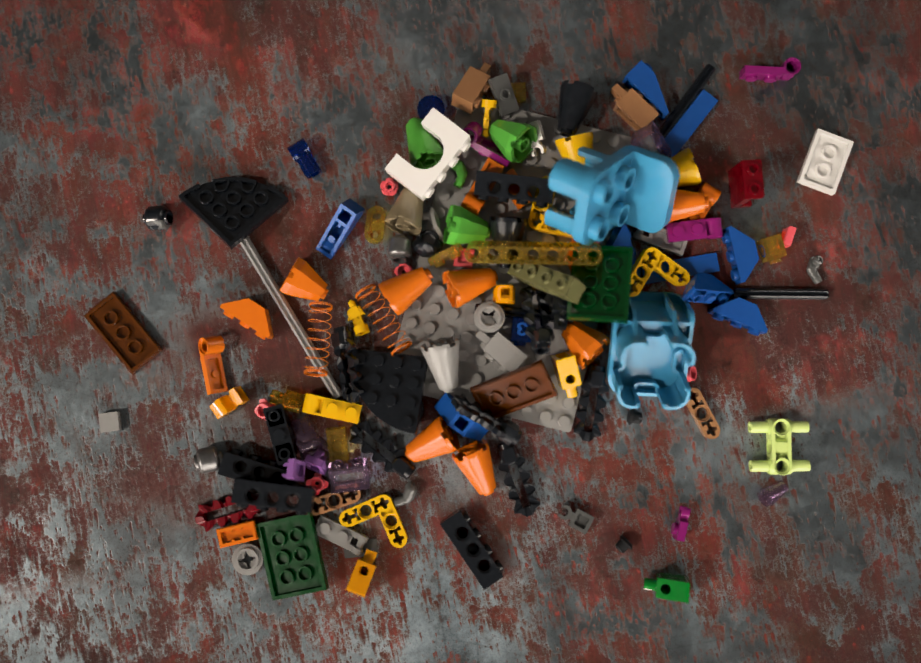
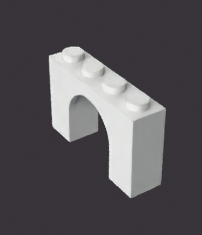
M435 108L430 110L421 124L426 131L443 144V156L438 164L429 169H419L396 154L385 167L386 172L422 201L432 196L437 183L443 182L447 176L446 172L450 167L453 168L459 161V155L462 152L465 153L471 146L470 135Z

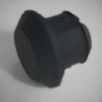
M631 409L628 411L626 420L629 425L632 423L640 424L642 420H639V417L643 418L642 413L635 412V409Z
M619 536L620 540L615 544V547L621 553H624L628 548L632 550V544L624 536Z

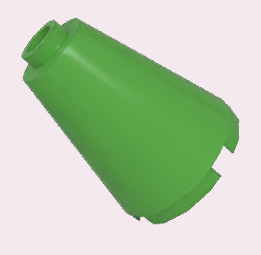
M415 117L406 124L410 164L419 169H429L441 160L444 148L433 135L422 127L421 122L423 119Z

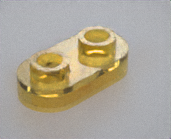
M380 206L371 207L366 217L364 235L366 240L373 245L381 243L384 239L386 213ZM375 214H380L378 220L374 219ZM373 232L378 233L377 238L371 237Z
M458 243L427 260L430 266L439 268L446 264L445 260L449 258L454 260L462 256L461 252L464 249Z

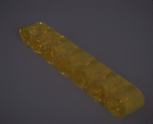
M471 241L465 249L464 257L470 263L594 266L602 261V248L597 243L586 246L578 242ZM474 248L478 250L479 254H471L470 249ZM496 249L499 254L491 255L489 250ZM515 249L518 255L512 256L508 251ZM532 249L536 250L538 252V255L531 256L529 255L528 251ZM555 250L558 252V255L552 257L548 254V251ZM575 250L578 252V256L571 257L568 255V252ZM596 251L599 255L597 257H590L588 253Z

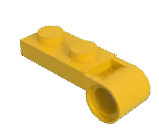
M306 393L301 412L358 424L362 405Z

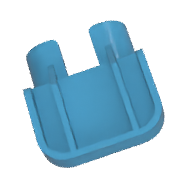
M633 145L624 146L612 155L582 146L578 149V155L585 158V164L569 158H562L556 162L551 170L548 182L549 188L577 201L576 205L569 212L573 216L553 208L546 210L544 216L545 224L572 235L573 240L589 246L595 241L601 242L606 237L608 231L615 226L621 227L624 224L648 233H656L664 228L671 219L679 182V169L676 163L669 157Z
M641 291L637 296L629 298L628 324L612 323L607 379L611 389L616 392L618 401L622 406L630 409L640 408L638 396L658 397L662 408L666 410L680 409L689 401L691 387L687 380L688 366H694L696 358L691 347L695 313L690 303L682 300V295L672 292Z

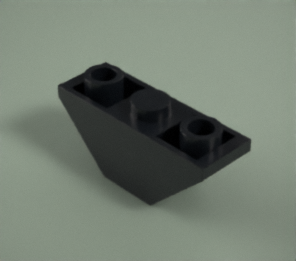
M283 404L263 409L278 466L288 462V459H298L295 434Z

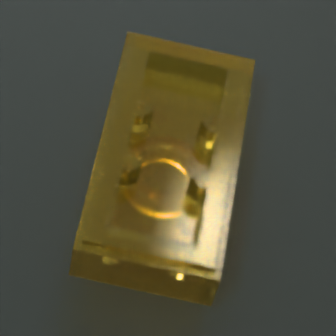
M346 426L326 428L331 467L350 465Z

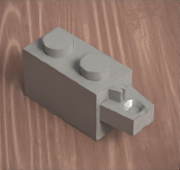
M479 330L475 335L482 342L480 347L485 352L483 356L490 362L495 360L500 364L498 368L505 374L518 369L528 357L499 332L495 335L490 333L487 336Z

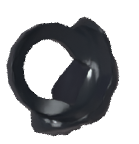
M432 230L422 231L417 239L412 241L413 250L421 257L428 258L436 256L444 245L440 241L438 234ZM425 234H432L435 237V242L433 245L428 242L421 243V237Z

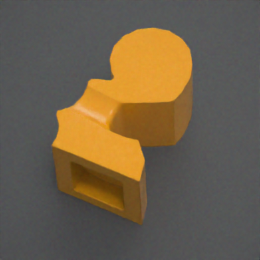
M496 285V287H493V302L498 305L515 304V287L513 285Z
M237 386L233 387L228 395L215 400L209 407L216 418L221 419L250 399L242 387Z

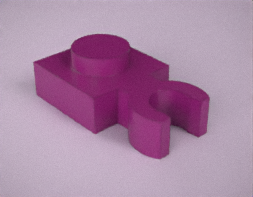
M681 505L678 511V518L672 524L671 534H673L672 537L674 539L684 542L688 528L687 520L691 509Z

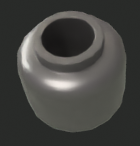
M396 234L395 237L389 239L387 255L392 259V262L403 264L411 259L412 240L404 234Z
M215 446L198 449L196 455H193L196 470H200L203 474L219 470L223 458L222 452H217Z

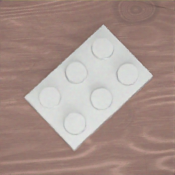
M819 128L815 130L797 183L831 196L834 195L854 141Z

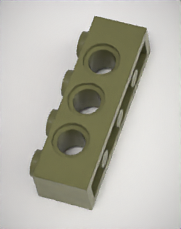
M517 256L507 274L520 283L574 304H578L586 288L575 277Z

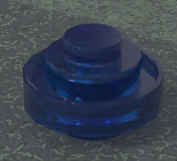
M433 95L423 97L417 106L419 118L424 119L432 108H435L444 115L445 107L442 100Z

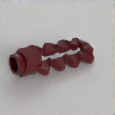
M250 492V496L258 499L259 493ZM232 495L226 497V502L216 499L213 500V505H198L199 511L195 516L196 524L203 526L207 532L217 523L220 527L228 524L229 519L233 523H237L244 514L248 519H251L259 509H256L254 505H249L245 510L208 521L206 517L207 512L237 504L231 503Z

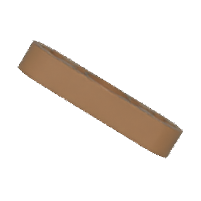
M691 388V393H696L695 401L697 403L701 401L702 404L692 407V405H695V402L689 399L686 406L701 434L705 438L715 439L720 434V427L701 391L697 388ZM701 407L706 410V416L702 419L696 415V411ZM710 419L711 421H708L707 423L710 427L715 428L712 431L713 434L707 433L706 431L708 430V426L706 424H701V422H705Z
M349 485L315 497L317 504L323 503L324 500L322 498H325V504L328 509H325V505L321 506L318 509L319 511L313 509V516L356 503L362 496L360 487ZM350 489L358 492L355 496L356 499H353L352 496L345 498L347 501L345 503L343 495L340 493L343 491V494L346 495L350 493ZM331 495L339 497L340 502L338 505L330 504L329 498Z

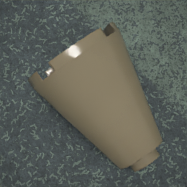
M404 187L386 215L385 225L397 233L402 234L405 231L409 232L408 236H418L422 230L424 201Z

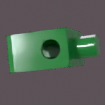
M656 573V579L644 577L643 589L655 591L656 598L689 603L690 581L688 576ZM663 584H667V585H668V587H666V588H662L661 586H662Z

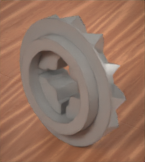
M494 302L482 303L474 312V323L483 332H496L504 324V311L501 306ZM495 311L492 318L496 323L488 321V323L484 324L486 317L482 312L490 314Z
M253 544L239 546L232 555L234 569L242 575L256 573L263 564L260 548ZM246 553L249 557H255L250 561V565L247 561H240L246 557Z

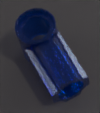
M304 138L287 147L307 179L313 178L321 172Z

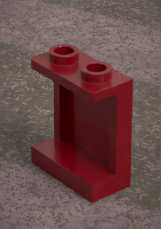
M761 159L741 160L728 171L731 208L751 207L752 199L764 198Z

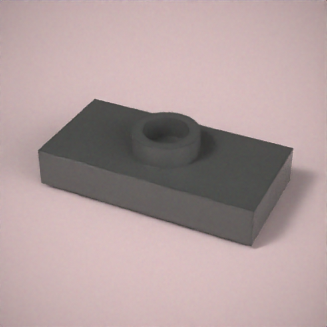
M507 73L488 80L494 99L497 100L500 116L520 110Z

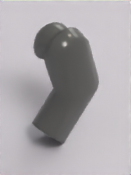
M820 255L812 256L806 268V272L814 285L823 281L818 272L819 266L823 264V258Z
M414 482L406 483L404 494L393 498L396 507L411 503L417 493V487Z

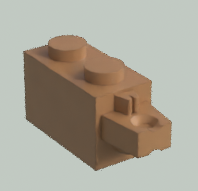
M484 62L480 70L470 66L452 93L451 105L469 114H472L475 108L478 109L482 103L483 95H487L490 90L488 80L491 78L489 75L491 65Z
M618 84L610 90V93L616 98L614 100L616 105L613 110L639 135L659 115L657 108L653 104L647 103L639 91L633 88L630 90L625 88L624 90Z

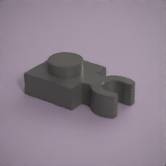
M563 504L562 506L568 512L566 515L558 513V516L563 520L569 519L568 525L586 535L595 517L579 508H576L573 512L569 505Z

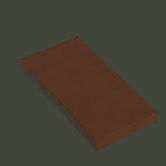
M114 291L84 315L131 374H135L163 350Z
M542 360L470 388L475 401L480 404L481 410H491L495 419L547 400L558 394Z

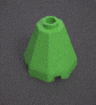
M497 119L489 128L491 139L505 158L512 163H515V161L522 163L532 153V142L536 143L538 139L537 128L531 124Z
M450 205L445 220L447 227H444L443 244L457 245L483 242L486 238H489L491 229L488 227L487 221L461 206Z

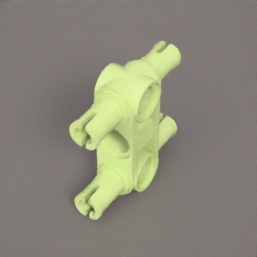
M768 418L765 421L748 422L749 433H766L767 453L766 460H749V471L767 472L770 475H788L793 472L810 471L811 464L809 460H792L791 441L792 433L809 432V422L791 421L788 418ZM778 422H780L781 424V430L779 432H777L775 429V426ZM781 461L782 468L778 471L776 465Z

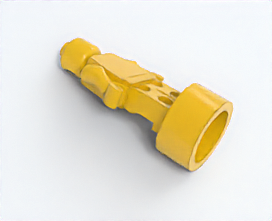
M482 99L481 107L485 108L484 130L482 132L484 137L490 136L491 110L496 108L497 100Z
M349 300L348 305L350 308L347 311L348 321L352 320L355 336L358 337L369 333L368 324L364 322L362 317L366 313L362 310L361 306H356L355 300Z

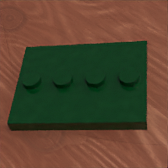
M573 245L571 276L579 280L586 288L578 304L568 301L567 320L628 324L633 247Z
M312 512L308 513V515L297 514L255 524L272 601L323 591L329 588Z

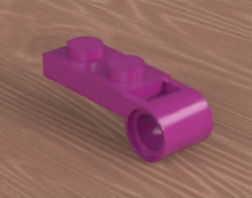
M791 57L780 67L745 65L739 72V79H745L747 82L764 80L766 83H773L777 80H790L800 71L801 62L797 58ZM786 66H789L792 72L788 71Z
M475 121L468 123L463 130L470 135L471 147L481 156L489 157L507 168L510 161L505 158L495 143L481 136V125ZM468 130H471L474 133V136H472Z
M721 218L668 223L665 226L667 243L723 237Z

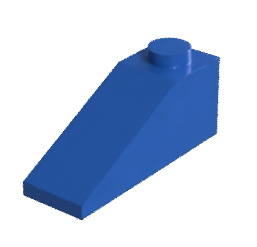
M640 60L624 77L622 83L629 89L633 88L639 91L647 103H651L657 108L658 117L663 121L669 111L652 67Z
M352 199L342 202L315 249L331 260L357 225L365 209Z

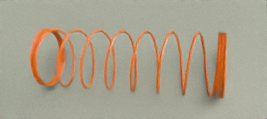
M370 284L359 290L355 294V298L358 299L357 301H361L359 299H364L370 293L379 291H374L376 285ZM374 286V287H373L370 291H368L367 293H365V294H363V295L357 297V296H358L361 292H363L364 290H366V289H368V288ZM382 305L379 309H377V310H375V311L377 312V311H379L380 309L386 308V307H383V305ZM395 331L394 333H392V334L388 335L387 337H385L383 340L389 338L391 335H393V334H395V333H397V332ZM404 335L397 342L390 345L388 348L402 341L401 339L404 337ZM412 342L402 343L391 352V355L395 356L394 353L400 354L412 345Z
M313 301L309 303V307L315 309L309 310L311 313H327L333 309V305L328 302ZM312 304H325V305H329V306H331V307H328V308H319V307H314V306H311V305H312ZM318 320V321H310V322H326V321ZM321 329L308 330V331H324V332H327V331L321 330ZM306 338V339H307V340H312V339H318V338ZM315 348L310 350H323L325 348ZM310 357V358H307V359H321V358ZM304 366L305 368H319L304 370L305 375L314 377L328 375V372L322 369V367ZM307 372H322L325 374H313Z

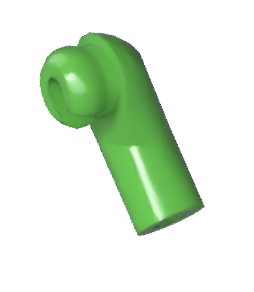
M459 160L451 169L457 174L454 186L462 189L468 172L464 163Z

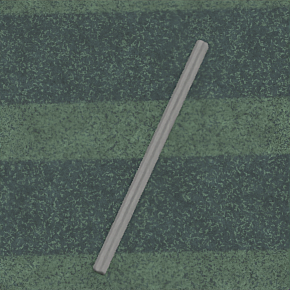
M247 236L240 244L309 358H321L317 350H310L315 348L306 349V347L315 346L311 340L306 339L309 338L308 334L283 293L279 291V286ZM310 359L314 367H322V369L328 372V375L321 377L333 399L340 398L342 396L341 389L324 361L321 359Z

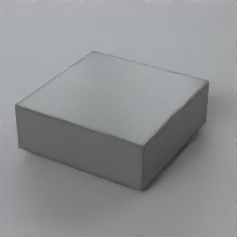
M120 411L98 414L100 433L122 430Z

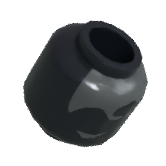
M149 206L142 217L144 224L151 231L167 230L174 221L172 211L166 206Z

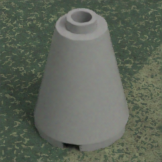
M452 338L431 341V345L427 347L426 344L421 345V351L439 390H444V393L455 391L459 380V339L455 338V341H452Z

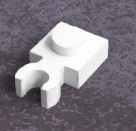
M536 120L528 123L537 128L538 135L537 142L533 141L531 144V148H533L532 157L537 156V148H540L541 154L546 153V147L541 143V140L545 139L541 121Z

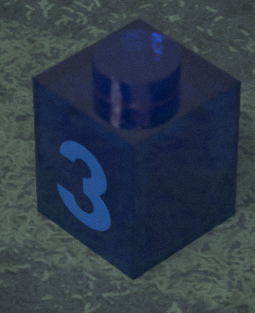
M513 317L510 342H514L515 346L525 347L526 343L529 344L531 342L530 337L525 334V329L530 325L523 318Z

